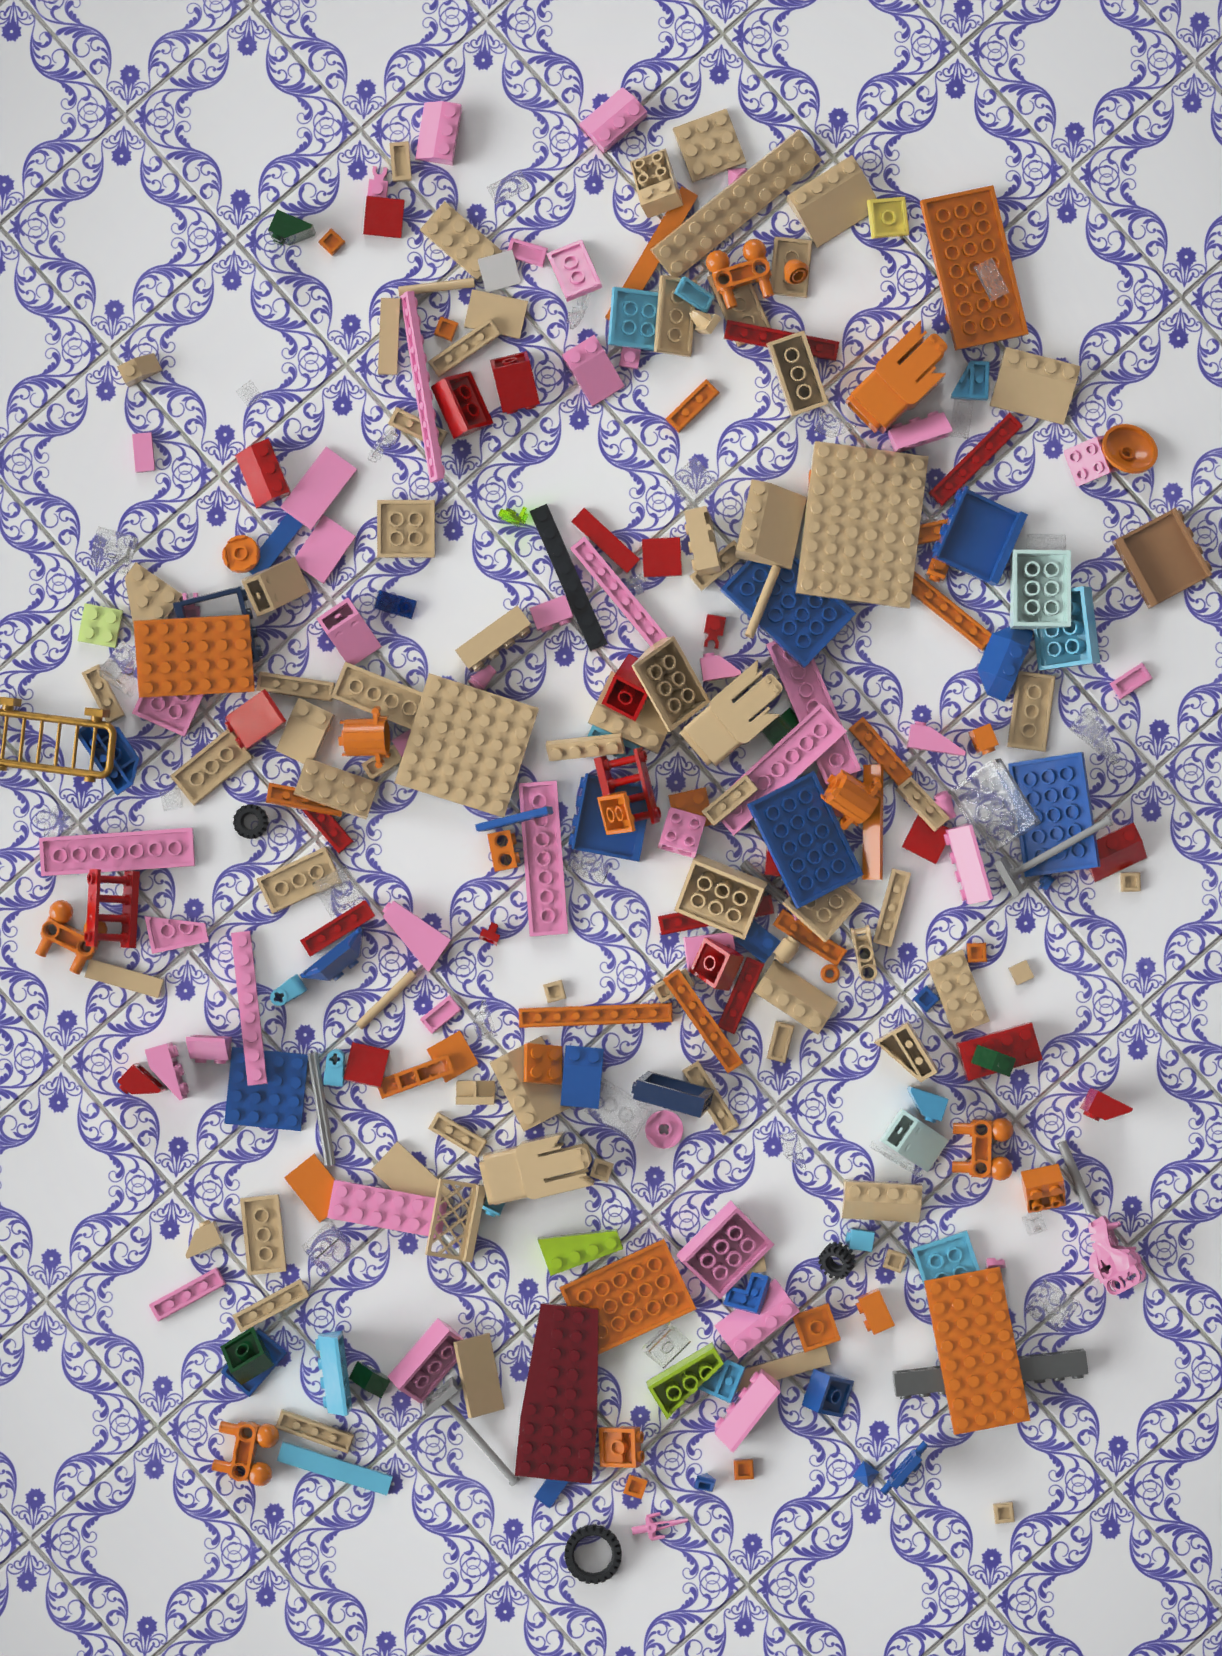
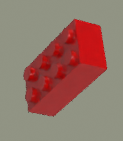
M1032 1022L956 1043L967 1081L997 1073L971 1063L977 1045L1016 1058L1013 1068L1043 1060Z

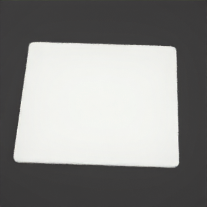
M513 250L478 259L487 293L521 283Z

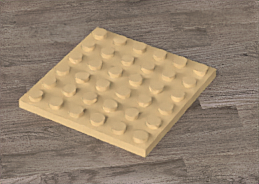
M429 673L394 783L502 818L505 817L539 708Z

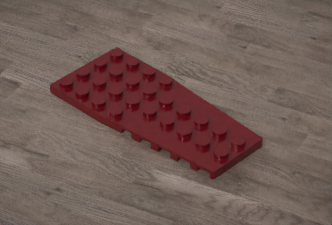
M541 1303L520 1416L515 1476L592 1484L598 1419V1308Z

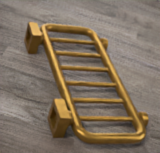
M0 697V705H2L0 716L5 717L0 770L7 771V767L80 776L84 777L86 782H96V779H104L111 774L114 766L117 733L111 723L102 721L103 717L110 718V710L85 708L84 715L91 716L90 720L14 710V706L21 707L22 699ZM9 717L23 719L18 761L4 759ZM26 719L40 721L36 763L22 761ZM44 722L58 723L53 765L39 764ZM62 724L76 725L71 768L57 766ZM80 726L94 728L89 770L75 768ZM98 728L106 729L109 732L106 766L103 771L93 770Z

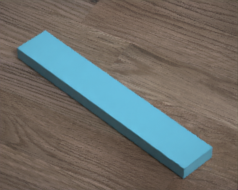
M284 1441L277 1458L279 1462L386 1496L393 1478L391 1475Z

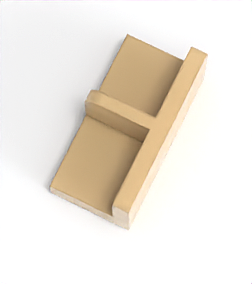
M495 1081L456 1082V1105L495 1104Z

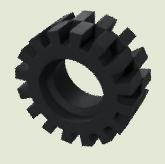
M247 804L242 806L233 817L235 831L247 839H256L262 836L267 831V826L269 825L268 815H266L265 810L257 805ZM249 814H253L258 818V825L254 829H247L244 826V818Z
M837 1242L829 1243L818 1258L820 1259L818 1264H822L820 1269H825L824 1274L829 1273V1278L835 1276V1280L847 1277L856 1264V1260H854L855 1254L851 1255L853 1250H848V1245L846 1244L843 1247L842 1242L838 1244ZM831 1256L839 1258L843 1265L836 1264Z

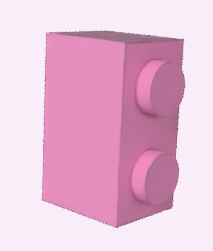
M565 595L529 608L537 631L541 630L542 633L552 630L553 625L560 624V626L571 623L570 619L573 618Z

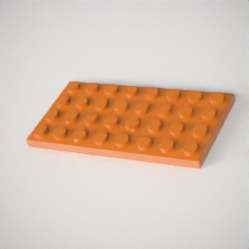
M994 185L921 200L920 206L955 351L1028 335L1029 332Z
M1000 1266L925 1280L924 1286L954 1435L1031 1421Z

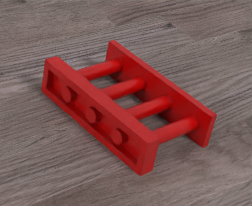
M642 747L633 749L634 755L614 760L607 759L606 755L594 758L603 796L615 793L617 786L641 781L643 792L629 795L628 797L630 803L646 800L648 811L633 814L635 822L649 818L651 824L660 822L661 811L656 805L646 765L647 754L643 751ZM637 763L639 774L617 779L612 778L610 770L613 767Z
M89 869L87 875V883L89 884L87 926L84 934L86 946L97 947L98 941L120 942L123 948H136L140 871H124L123 876L101 875V869ZM100 883L123 884V895H100ZM99 903H122V914H99ZM121 922V933H98V923Z

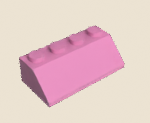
M966 823L946 829L947 834L944 835L946 845H950L952 851L949 853L951 863L956 865L957 871L954 874L957 883L960 882L962 889L959 890L962 901L966 900L967 904L992 900V892L972 824Z
M774 1279L770 1282L760 1315L735 1309L714 1326L739 1359L800 1311L778 1281Z
M437 1318L388 1375V1378L398 1390L417 1402L422 1403L457 1363L453 1342L463 1340L464 1338L448 1324Z
M763 1369L753 1373L749 1379L751 1383L747 1388L743 1387L737 1395L739 1397L737 1401L729 1404L726 1409L727 1414L723 1418L720 1417L714 1425L717 1437L733 1453L781 1392L780 1382Z

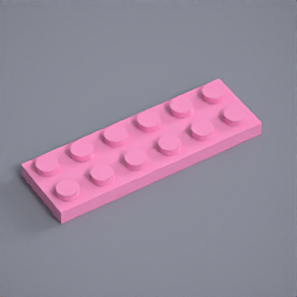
M334 1180L327 1218L428 1236L435 1197ZM446 1202L439 1206L441 1215L446 1213ZM443 1221L436 1224L435 1230L438 1235L443 1232Z

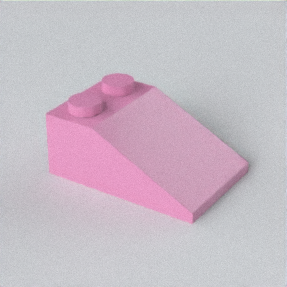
M595 335L562 354L563 361L592 407L625 387Z
M191 1035L186 1037L190 1059H195L196 1063H206L208 1059L214 1060L216 1064H226V1060H231L232 1037Z

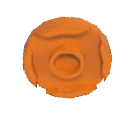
M237 535L229 539L223 548L222 559L231 571L247 573L258 564L260 548L252 538L246 535Z

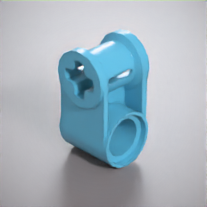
M296 974L275 989L270 995V1000L274 1005L282 1006L297 998L308 989L298 974ZM277 992L284 994L283 1002L275 1001Z
M340 1049L332 1050L326 1057L324 1085L344 1086L345 1054ZM335 1053L341 1059L337 1063H334V1059H331Z

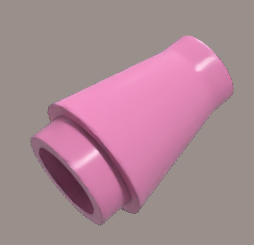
M488 665L470 676L471 679L468 683L471 687L484 690L497 672L491 665Z
M947 790L933 796L934 802L950 819L956 817L952 796Z

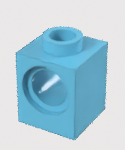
M850 1228V1232L846 1233L845 1244H848L849 1249L872 1252L875 1233L874 1231Z

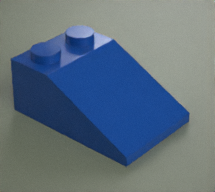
M565 1046L560 1106L599 1109L603 1048Z

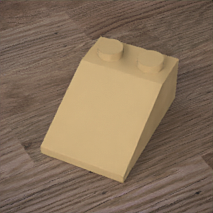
M298 698L276 751L303 764L306 758L314 760L335 715Z

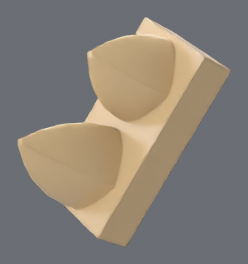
M692 310L689 313L696 325L694 330L699 334H711L721 320V317L717 314H709L698 310Z

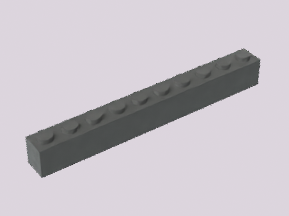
M1084 1349L1018 1356L1023 1385H1026L1027 1381L1044 1383L1046 1382L1045 1379L1052 1378L1053 1381L1065 1380V1377L1072 1376V1379H1080L1088 1374L1087 1357ZM940 1366L892 1371L895 1395L900 1397V1399L912 1398L911 1395L918 1394L919 1397L931 1396L930 1393L938 1392V1395H946Z

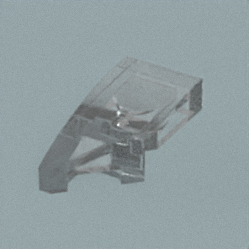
M821 413L814 431L833 438L855 429L856 426Z
M486 999L482 1000L473 1021L479 1042L498 1036Z
M799 1132L779 1135L783 1155L786 1159L794 1162L803 1170L806 1169Z

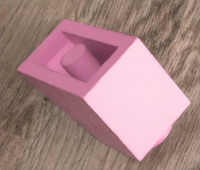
M714 653L703 654V658L699 659L703 682L738 677L741 674L739 669L720 655L715 656Z

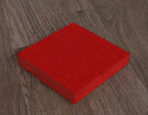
M366 196L363 234L402 238L405 200Z
M680 537L642 539L644 578L682 576Z
M917 815L901 847L936 864L946 845L944 835L947 834L946 829L949 828L943 825L934 832Z
M352 1042L343 1080L381 1088L390 1050Z

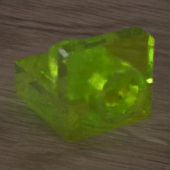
M524 506L519 516H516L517 512L506 508V510H500L498 518L516 527H520L521 523L525 524L529 514L526 513L527 508Z

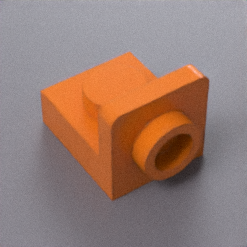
M931 558L925 575H928V579L934 582L944 581L949 565Z

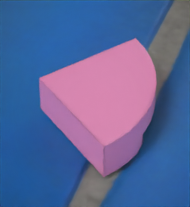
M996 1258L986 1259L987 1269L999 1266L1000 1269L1006 1268L1005 1260L1002 1258L997 1261Z

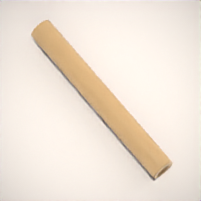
M474 278L398 286L399 296L407 291L421 294L475 287Z
M772 565L745 632V636L749 638H754L780 573L781 568L776 565Z
M412 970L406 973L356 1022L358 1027L363 1030L417 975Z

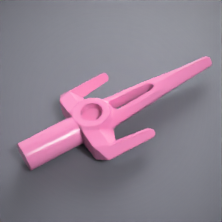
M660 1512L649 1514L645 1518L646 1525L631 1527L632 1534L648 1532L651 1541L664 1539L665 1535L655 1536L656 1531L688 1522V1518L654 1522L652 1518L660 1516ZM669 1523V1525H666V1526H662V1527H658V1526H657V1525H659V1524Z

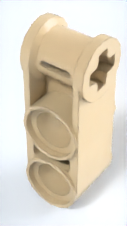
M866 925L858 929L850 928L859 976L862 980L872 981L877 976V968L870 927ZM863 948L869 950V957L867 959H862L859 955L860 950ZM866 967H870L873 970V975L870 978H865L863 975V970Z

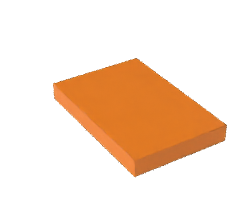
M314 1153L284 1178L320 1223L328 1216L333 1183L336 1179Z

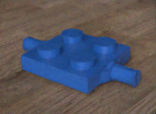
M924 1441L916 1449H912L888 1477L887 1483L880 1490L885 1496L893 1487L896 1489L899 1486L903 1487L908 1482V1476L911 1472L915 1473L921 1467V1454L929 1447Z

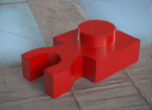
M707 614L704 633L709 635L704 642V647H708L709 641H714V649H718L719 641L717 637H723L726 617Z

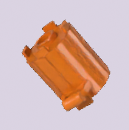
M375 706L371 711L373 719L341 720L340 724L344 725L341 736H338L339 746H344L345 752L342 753V756H375V767L381 768L385 763L383 758L391 756V753H389L390 727L387 719L389 716H381V707Z
M841 769V772L836 776L831 774L826 780L830 784L825 794H821L820 797L824 802L844 814L839 820L843 830L848 829L851 823L858 827V824L865 822L871 816L878 804L879 797L882 798V794L879 791L882 787L879 777H874L868 785H865Z

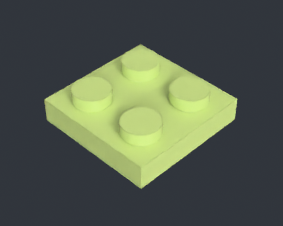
M85 603L77 641L116 648L123 610Z

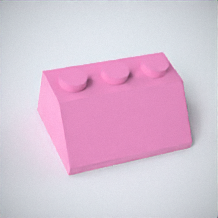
M622 87L584 119L579 126L598 148L605 153L647 117V110L632 94Z
M445 101L427 102L424 104L415 160L453 166L462 115L461 104Z
M938 411L927 414V418L920 419V417L909 420V424L902 425V423L892 425L888 431V436L893 451L903 452L949 437L953 430L944 412L938 413Z

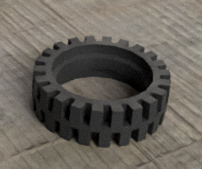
M592 1524L580 1527L571 1534L565 1546L564 1556L567 1568L572 1573V1576L586 1584H598L610 1579L617 1572L621 1563L622 1551L619 1540L611 1530L601 1525ZM593 1535L606 1540L612 1550L611 1562L607 1568L596 1573L585 1572L578 1566L574 1557L575 1547L578 1542L587 1536Z

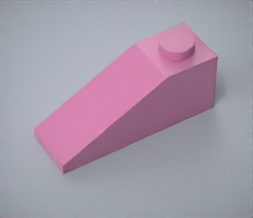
M915 721V724L910 725L907 748L965 756L966 751L932 727L926 726L925 722Z

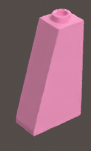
M393 901L392 904L388 902L382 911L385 913L383 918L423 967L430 972L451 939L396 901Z

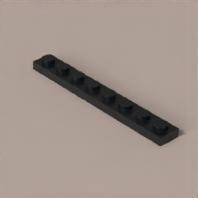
M545 504L529 511L590 652L607 645L606 638L548 505Z

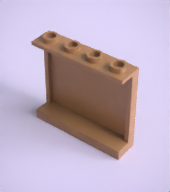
M1176 507L1112 542L1148 609L1212 575L1210 563L1202 557V548L1199 544H1195L1192 538L1194 537L1190 527H1186L1183 522L1185 518L1180 510L1177 511Z

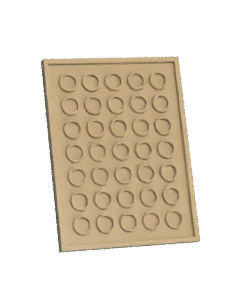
M820 441L814 442L795 594L910 608L929 456Z

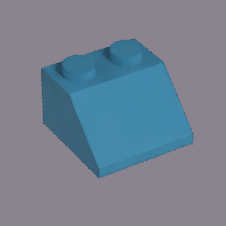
M908 1086L907 1090L919 1113L924 1116L923 1119L932 1123H936L937 1120L942 1121L949 1099Z

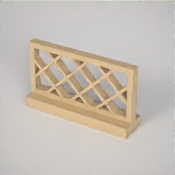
M439 1178L425 1255L472 1263L485 1197L484 1185ZM444 1183L450 1184L454 1189L447 1196L442 1192ZM464 1187H471L470 1195L463 1199L459 1191ZM457 1194L461 1202L452 1207L448 1199ZM446 1202L450 1210L441 1215L439 1206ZM464 1204L467 1212L460 1218L455 1210ZM453 1212L457 1221L449 1226L444 1218ZM443 1221L447 1229L438 1235L435 1230L436 1224ZM461 1224L463 1233L456 1237L452 1229ZM450 1232L454 1240L445 1245L441 1237ZM439 1240L443 1248L438 1252H432V1244ZM457 1242L460 1247L459 1254L452 1255L448 1248Z

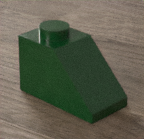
M789 708L762 730L761 733L774 747L799 722L793 710Z
M977 1045L971 1063L1010 1077L1016 1058Z
M357 1361L349 1376V1379L358 1386L379 1398H382L391 1381L387 1375L360 1361Z

